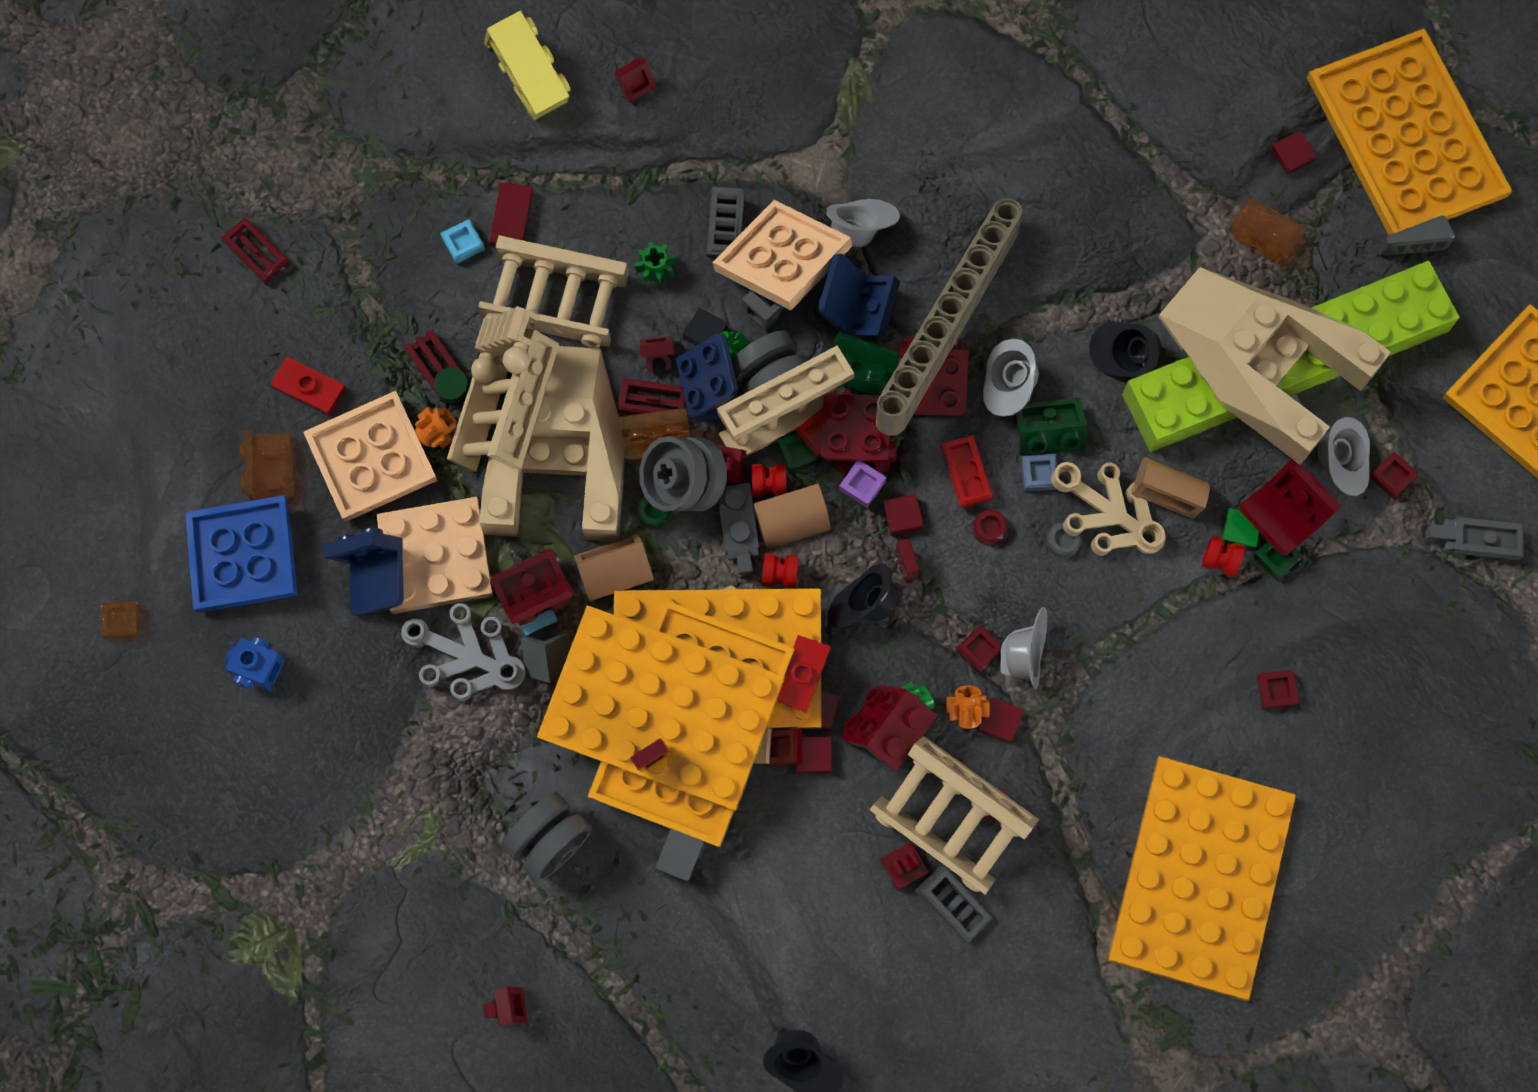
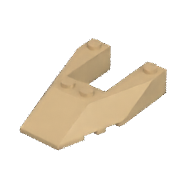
M1199 267L1158 316L1180 349H1184L1195 365L1194 369L1201 379L1204 377L1216 394L1215 399L1218 403L1300 465L1320 442L1330 426L1278 388L1279 382L1307 350L1361 391L1391 354L1388 349L1364 331L1296 301Z
M558 347L522 468L512 469L491 457L488 458L479 520L484 535L518 537L524 473L586 476L582 522L585 540L619 541L626 442L600 348Z

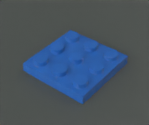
M285 495L185 512L194 611L201 613L298 596L289 499Z

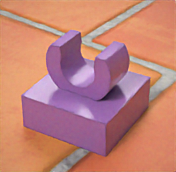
M856 461L839 485V490L868 508L886 482V477L862 461Z

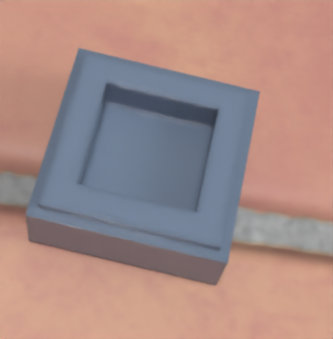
M1056 454L1022 456L1024 492L1057 490L1051 482V475L1057 467Z

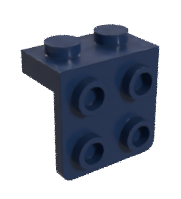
M834 254L831 265L828 268L824 290L819 300V313L842 333L865 341H885L901 281L894 275L866 276L845 255Z
M716 333L676 358L690 420L711 423L722 422L717 413V408L738 394V386L726 336Z
M367 528L362 530L360 535L340 536L338 541L324 545L325 559L350 564V611L353 616L361 617L402 605L404 600L402 538L383 534V530L379 528Z

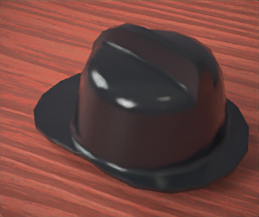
M1105 323L1096 329L1091 336L1089 344L1090 357L1094 365L1103 373L1114 376L1136 378L1154 370L1161 359V355L1166 353V348L1162 347L1159 337L1152 330L1143 325L1132 323Z
M875 564L845 587L830 604L828 610L829 623L835 628L842 629L854 625L861 619L881 621L889 616L896 603L903 597L901 589L892 581L891 569L886 564Z
M782 1028L777 1034L774 1045L764 1054L763 1065L766 1071L795 1092H838L843 1086L844 1075L841 1067L834 1059L822 1051L818 1039L810 1032L804 1030L789 1031Z

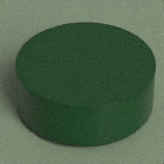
M446 368L435 377L434 388L441 400L447 403H456L467 395L469 383L466 375L461 370Z
M645 497L641 499L638 505L639 519L648 528H662L669 523L672 517V511H661L653 507Z

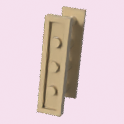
M499 235L495 248L499 260L504 263L493 304L479 302L478 308L482 320L484 318L489 319L491 315L496 317L497 313L502 314L503 311L508 312L509 309H514L506 307L516 269L521 267V265L534 268L536 273L525 309L538 314L549 274L553 272L565 274L568 279L557 318L538 314L540 315L538 321L528 324L526 329H535L538 332L578 340L591 348H599L600 346L610 347L609 329L602 328L612 289L616 288V286L626 288L629 277L627 263ZM585 279L597 281L600 284L589 325L570 321L580 282Z
M535 329L527 330L524 337L532 340L531 345L527 347L530 364L524 372L519 374L513 373L511 379H505L508 371L503 365L502 355L495 358L498 374L492 382L483 384L477 382L472 377L447 456L448 460L471 472L477 471L481 455H487L512 469L522 468L559 347V343ZM506 393L502 409L496 410L500 394ZM491 424H497L492 441H486Z
M838 345L718 407L717 413L726 427L725 430L719 432L726 447L747 450V457L795 432L798 426L823 408V399L826 395L841 394L846 389L842 384L854 379V372Z
M923 736L908 753L914 759L915 765L890 801L881 796L870 808V811L876 814V819L882 825L888 828H895L962 877V882L968 888L976 892L981 891L986 895L996 881L994 877L988 874L994 863L1013 837L1020 836L1025 840L1039 819ZM932 772L943 780L944 786L920 821L917 822L901 809L926 773ZM961 793L972 801L973 807L951 839L946 843L930 830L954 795ZM990 814L1001 822L1002 829L978 863L975 864L959 851L984 815L988 816Z

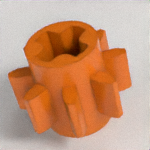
M427 407L417 415L419 421L415 423V433L422 444L432 448L438 445L445 448L452 442V435L455 434L457 423L451 412L445 408L437 407L432 410L430 407Z
M971 685L958 687L955 691V697H947L946 712L950 713L949 720H955L957 726L965 729L978 727L982 723V717L990 716V701H986L987 694H982L978 687Z

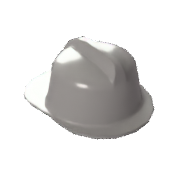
M863 199L845 204L830 205L826 209V215L832 220L831 228L851 237L853 247L868 245L878 230L895 225L900 218V213L895 206L876 199Z
M1009 339L1002 341L989 355L983 389V401L987 409L994 415L1006 417L1022 410L1029 402L1033 388L1037 383L1039 371L1035 354L1030 345L1023 340Z
M1344 417L1337 420L1331 427L1330 432L1325 433L1317 447V456L1320 464L1327 474L1331 476L1334 484L1340 491L1348 496H1358L1364 493L1369 483L1370 440L1367 430L1361 422L1354 418Z
M1041 607L1038 611L1034 626L1014 630L1006 637L1001 648V673L1006 677L1031 680L1033 689H1037L1039 685L1040 661L1047 632L1048 621L1045 607Z

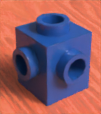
M240 637L237 645H233L227 653L225 660L227 666L225 669L234 677L232 682L249 690L255 685L271 692L285 660L278 652L271 650L272 645L256 637H253L252 641Z

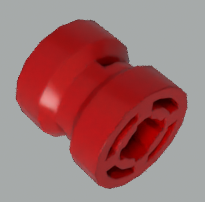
M775 463L772 467H765L763 464H752L753 498L763 497L765 494H774L775 496L786 494V463Z
M1212 535L1204 553L1201 567L1209 570L1217 568L1222 570L1224 575L1235 578L1246 546L1238 543L1230 545L1225 543L1223 538Z
M764 553L762 587H773L776 584H783L786 589H796L799 555H787L785 559H781V557H777L774 553Z

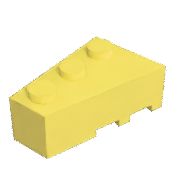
M520 10L487 28L484 44L489 51L491 49L494 50L501 62L498 64L503 74H508L514 85V91L532 119L536 120L567 103L569 99L567 92L571 91L563 74L557 75L551 65L554 63V58L546 45L541 47L535 37L538 31L530 17L525 18Z

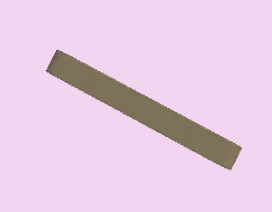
M1006 198L994 204L879 396L875 422L876 427L883 434L889 436L897 435L906 428L1019 234L1022 217V206L1019 202Z

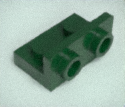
M839 332L833 347L838 345L854 372V379L842 385L870 395L880 396L896 370L900 354Z
M1080 398L1027 403L1022 410L1014 414L1019 435L1020 456L1083 450L1086 448L1088 425Z

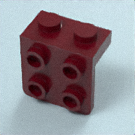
M909 336L908 341H900L901 360L915 336ZM960 338L955 342L914 414L961 416L965 413L969 349L966 343H961Z
M828 394L824 397L820 454L824 460L875 462V470L877 472L889 473L890 462H896L897 442H891V436L883 434L876 427V410L879 396Z
M1291 459L1268 483L1239 505V510L1281 555L1286 556L1319 530L1342 506L1302 464L1300 465Z
M551 548L489 576L511 624L518 622L520 626L539 617L537 613L550 607L553 611L564 607L570 603L569 598L575 594L567 582Z
M880 685L873 688L867 694L864 700L865 705L858 714L853 715L844 726L845 731L841 739L847 744L867 749L890 770L897 771L908 757V753L914 744L925 734L938 715L909 690Z

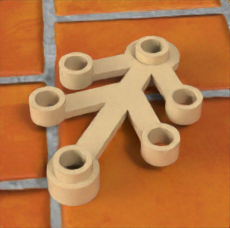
M1063 462L1056 467L1051 475L1053 486L1061 492L1071 491L1101 512L1090 515L1070 514L1063 523V529L1068 535L1077 536L1086 529L1116 525L1129 532L1110 536L1107 533L1098 534L1091 542V549L1099 556L1107 555L1112 549L1133 546L1142 553L1154 554L1164 546L1166 541L1165 531L1159 523L1152 521L1147 500L1137 498L1131 494L1134 483L1126 489L1125 497L1129 503L1134 505L1137 520L1127 514L1119 482L1120 469L1116 464L1105 463L1097 473L1098 480L1106 486L1109 500L1080 481L1081 472L1073 463ZM1104 470H1110L1114 477L1108 478ZM1059 476L1067 477L1069 484L1061 482ZM1070 520L1076 521L1079 524V529L1072 528ZM1143 534L1150 535L1152 543L1147 542ZM1098 540L1105 541L1107 549L1101 548L1098 545Z

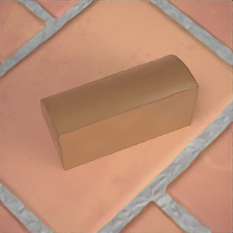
M1144 457L1141 461L1131 494L1194 519L1206 507L1210 484Z
M819 483L754 503V515L766 550L831 530L828 512Z
M638 534L574 555L589 602L613 594L614 591H622L654 580L643 543Z

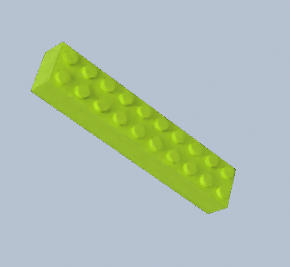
M1430 261L1311 307L1364 331L1391 352L1389 356L1448 333L1460 318ZM1306 350L1279 382L1277 387L1289 396L1337 378L1340 375ZM1189 357L1129 380L1123 391L1122 396L1150 453L1238 418L1218 403L1215 399L1216 394L1204 377L1201 379L1194 369V363Z

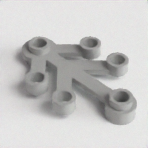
M457 603L450 609V617L453 623L458 626L465 646L431 632L427 624L421 619H410L402 626L401 636L409 647L421 648L427 645L457 658L437 667L432 664L423 666L419 672V678L425 686L435 687L441 680L476 667L489 672L470 681L464 678L454 680L450 686V691L456 700L465 701L472 694L493 686L507 691L514 690L525 679V667L518 658L509 656L501 635L503 628L496 617H487L481 623V631L487 639H490L495 659L482 654L470 621L472 613L466 604ZM458 610L467 611L466 617L462 620L456 619L455 613ZM488 624H497V630L494 633H487L485 629ZM412 627H420L421 631L418 636H409V630ZM506 667L514 669L513 675L509 678L501 675L502 670ZM428 671H435L436 678L432 681H426L424 679L425 674ZM460 684L467 685L468 687L467 692L463 695H458L455 692L456 687Z

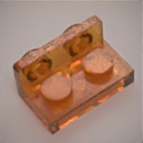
M1250 196L1239 214L1234 218L1228 232L1233 234L1239 242L1251 244L1261 250L1267 258L1285 264L1307 228Z
M686 408L619 417L625 460L628 462L642 460L643 454L649 445L660 437H690Z
M245 430V441L240 442L241 460L245 461L246 473H241L242 492L247 493L251 501L285 495L289 501H293L292 436L290 433L255 435L252 430Z

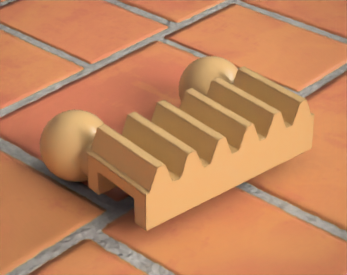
M516 306L515 310L509 309L508 312L497 313L496 317L491 315L489 319L484 318L474 348L482 354V357L476 359L472 364L471 373L473 378L483 384L492 382L498 374L495 358L502 355L503 365L507 371L514 374L524 372L530 364L527 347L532 342V340L524 337L525 329L528 324L537 322L540 315Z

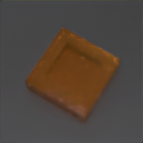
M137 601L102 603L101 636L104 639L139 637V603Z

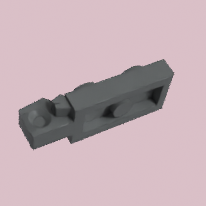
M750 483L725 486L724 492L718 500L725 554L728 556V561L737 560L739 578L753 576L751 558L759 557V543Z
M1456 517L1454 520L1444 521V525L1430 524L1425 529V543L1444 544V551H1452V553L1521 560L1524 557V525Z

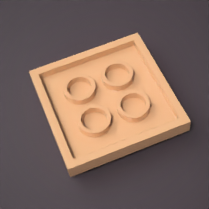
M774 200L713 261L715 272L792 310L827 274L834 254L845 255L852 247L851 237Z
M396 391L303 432L344 522L438 481Z
M477 497L377 514L378 528L383 530V534L403 539L404 600L401 606L390 609L392 614L493 597L492 583L489 579L490 570L485 538L479 524L480 505Z

